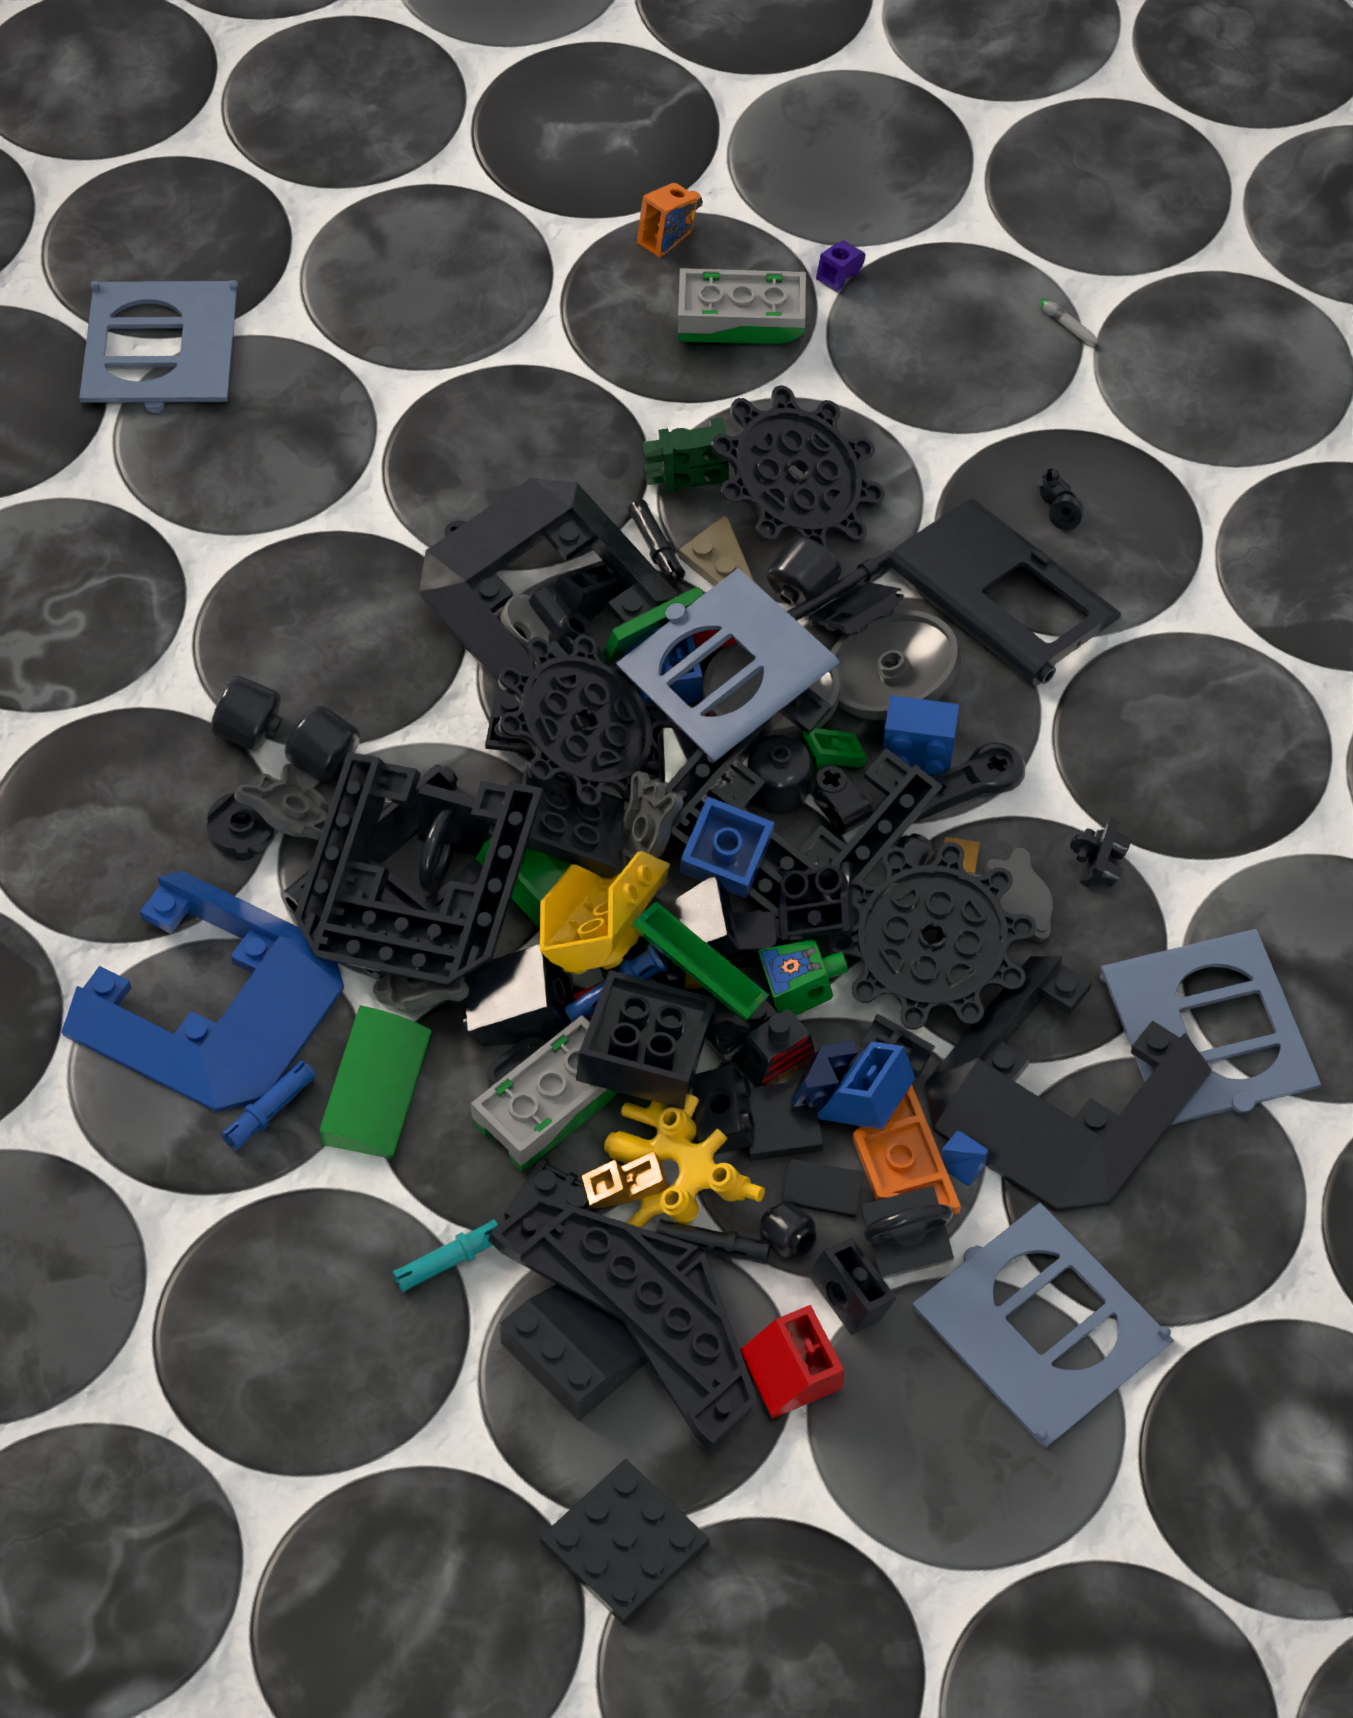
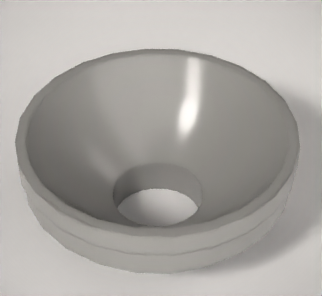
M522 594L515 595L506 602L501 610L500 618L501 623L521 646L527 650L529 641L534 637H541L548 641L550 631L529 605L530 602L528 600L532 596ZM513 626L520 628L525 633L526 639Z

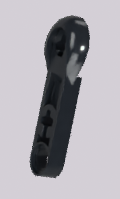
M992 742L976 749L965 763L932 776L934 780L943 786L938 794L942 793V797L938 798L936 795L914 822L982 795V793L1012 791L1021 784L1025 777L1026 767L1022 755L1012 746L1005 743ZM1003 768L1002 772H998V770H996Z

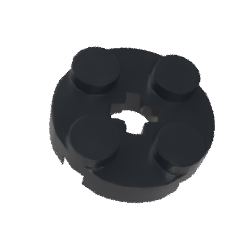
M234 792L222 796L210 807L207 815V831L210 842L217 850L226 855L234 856L237 860L245 861L252 858L254 854L266 849L274 840L278 830L269 825L252 807L238 802L234 797ZM249 820L248 827L243 829L236 828V821L243 823Z

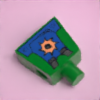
M813 940L758 950L778 1013L789 1009L796 1016L831 1000L834 995L829 978L849 972L843 952L822 958L817 943Z

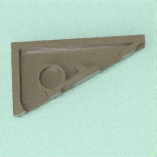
M725 515L679 549V558L713 586L717 585L737 568L753 580L729 519Z

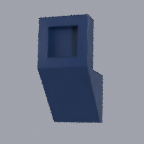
M853 1040L826 1044L819 1048L807 1064L791 1098L793 1107L803 1105L816 1107L824 1104L829 1099V1095L839 1083L836 1076L846 1072L849 1068L848 1065L858 1054Z

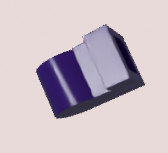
M845 240L834 244L821 253L816 279L838 292L844 287L845 280L850 276H855L862 268L866 256L865 252L852 246Z

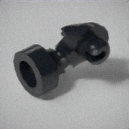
M1054 467L1046 468L1042 471V476L1037 478L1036 487L1045 504L1048 502L1052 504L1049 511L1050 521L1059 529H1074L1081 522L1084 512L1083 505L1071 491V486L1061 478L1059 470Z

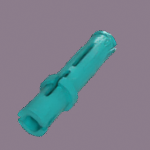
M493 1219L467 1234L461 1232L455 1235L456 1240L397 1270H393L392 1274L396 1283L400 1284L401 1292H406L408 1289L464 1260H467L469 1263L476 1259V1254L493 1246L488 1241L490 1232L498 1227L497 1222Z

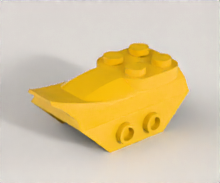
M641 851L637 852L620 874L614 875L613 878L608 876L602 877L580 866L571 865L541 900L540 952L552 963L562 967L565 972H573L575 975L582 974L592 968L603 967V969H611L618 966L623 961L622 957L638 942L637 939L640 936L639 933L631 928L632 923L644 912L657 892L668 884L667 875L670 864Z

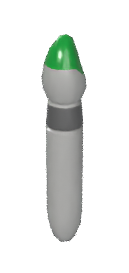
M1044 298L1040 299V306L1047 315L1054 317L1086 344L1097 345L1095 335L1062 310L1057 303Z

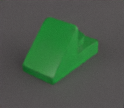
M815 728L808 735L802 731L803 744L809 749L813 758V772L815 775L826 766L838 765L861 768L868 760L854 733Z

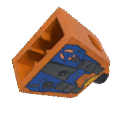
M671 183L644 195L636 243L657 257H662L693 230L696 210L703 204L701 195L696 191L689 192L677 183Z

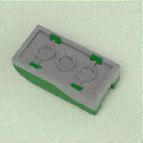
M680 268L678 341L779 344L795 340L798 337H804L806 272Z
M582 1015L471 1103L473 1126L483 1136L490 1134L491 1137L500 1141L509 1150V1161L521 1173L602 1109L618 1094V1092L576 1081L579 1051L590 1024Z

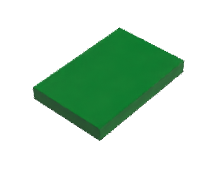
M695 587L614 628L603 651L609 662L612 663L622 658V653L654 628L666 625L669 621L665 612L670 605L681 603L686 609L704 594L700 587Z

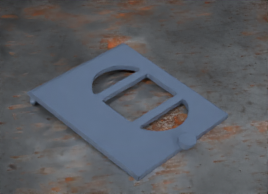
M238 281L91 282L93 292L79 396L80 403L144 402L146 411L155 414L164 409V402H228ZM158 304L173 309L181 317L114 316L122 310L135 305ZM109 329H183L181 350L178 356H105ZM111 367H175L166 375L148 381L121 379L106 369Z
M737 568L686 609L681 603L670 605L665 612L669 622L616 664L707 755L708 761L713 763L840 662L832 652L742 570ZM720 630L661 676L665 658L680 641L701 631ZM734 638L755 660L697 706L690 708L669 686L727 640ZM764 670L760 688L744 706L725 715L715 717L704 716L757 673Z
M1256 929L1100 966L1102 972L1100 979L1103 983L1106 982L1131 1048L1152 1020L1178 1037H1181L1184 1032L1189 1037L1179 1013L1180 1011L1254 993L1259 994L1275 1032L1274 1034L1201 1051L1200 1054L1207 1063L1271 1047H1279V1054L1275 1062L1265 1072L1246 1079L1226 1078L1212 1072L1171 1125L1233 1109L1237 1113H1247L1257 1103L1321 1087L1322 1084ZM1223 967L1232 969L1251 980L1183 998L1175 997L1180 983L1188 975L1204 968ZM1134 1055L1145 1083L1155 1068Z
M1038 1203L984 1247L976 1245L975 1247L968 1248L964 1254V1263L912 1303V1308L1038 1443L1045 1448L1174 1342L1170 1336V1329L1166 1326L1162 1328L1041 1203ZM1033 1253L1050 1254L1059 1258L1002 1305L996 1306L994 1304V1282L999 1272L1009 1262L1020 1256ZM1071 1268L1105 1304L1047 1352L1040 1355L1006 1320V1317L1063 1271ZM1110 1316L1116 1317L1118 1328L1117 1340L1114 1348L1104 1360L1094 1366L1080 1370H1066L1052 1366L1056 1360Z

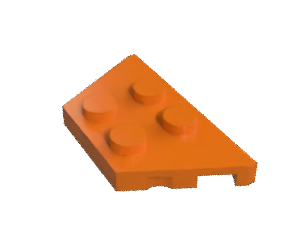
M911 1085L883 1130L859 1127L853 1133L854 1145L876 1200L934 1186L939 1204L949 1206L953 1211V1215L959 1214L961 1205Z

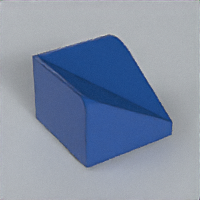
M957 1130L941 1151V1158L947 1172L970 1186L985 1169L988 1149Z

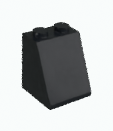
M540 944L492 959L464 977V981L469 987V994L464 998L466 1002V1015L463 1017L464 1027L467 1033L478 1040L484 1047L518 1044L521 1040L528 1037H539L548 1042L572 1023L566 1014L565 1007L575 1001L573 996V975L570 972H565L562 967L546 958L540 952Z

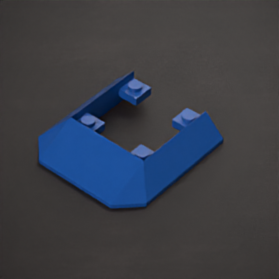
M184 871L158 877L159 887L141 909V919L170 934L173 933L187 913L243 939L232 953L231 961L232 964L253 974L217 1023L190 1011L173 1034L119 1007L132 988L130 981L99 966L83 988L76 987L62 1029V1035L214 1112L255 1103L284 1076L344 990L338 963L316 958L300 927Z

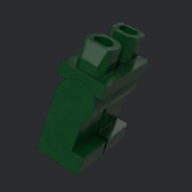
M723 417L710 419L709 427L691 430L676 428L669 432L668 428L659 429V440L642 442L645 462L643 463V472L646 485L664 483L665 492L675 491V487L720 484L729 480V463L714 456L711 451L712 439L718 434H726Z

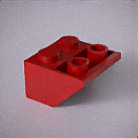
M811 1305L775 1319L740 1349L746 1368L772 1419L840 1391L843 1388L845 1370Z

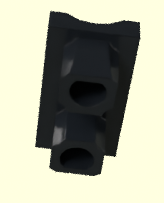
M1110 818L1105 829L1095 832L1093 829L1088 828L1085 829L1084 833L1076 834L1072 837L1070 848L1077 854V861L1086 862L1079 883L1089 887L1095 881L1112 887L1119 880L1123 868L1108 860L1111 855L1121 860L1129 850L1131 840L1117 832L1120 822Z
M876 1014L867 1035L860 1044L864 1049L871 1042L904 1046L915 1078H919L935 1048V1045L880 1014Z

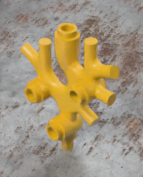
M689 1094L684 1110L676 1107L667 1108V1105L654 1101L646 1108L629 1102L623 1105L622 1116L654 1126L657 1129V1135L651 1140H646L623 1131L611 1132L606 1138L604 1150L609 1154L610 1158L628 1164L655 1151L661 1161L673 1160L679 1166V1176L674 1184L665 1190L639 1199L641 1201V1208L627 1222L628 1224L643 1228L653 1217L662 1213H666L676 1223L688 1224L698 1215L699 1205L695 1196L703 1189H713L726 1201H743L745 1198L760 1202L765 1194L764 1187L752 1184L749 1177L741 1175L732 1165L728 1163L716 1164L714 1162V1153L728 1139L719 1129H716L705 1141L698 1144L691 1143L697 1132L696 1124L691 1119L699 1102V1099Z

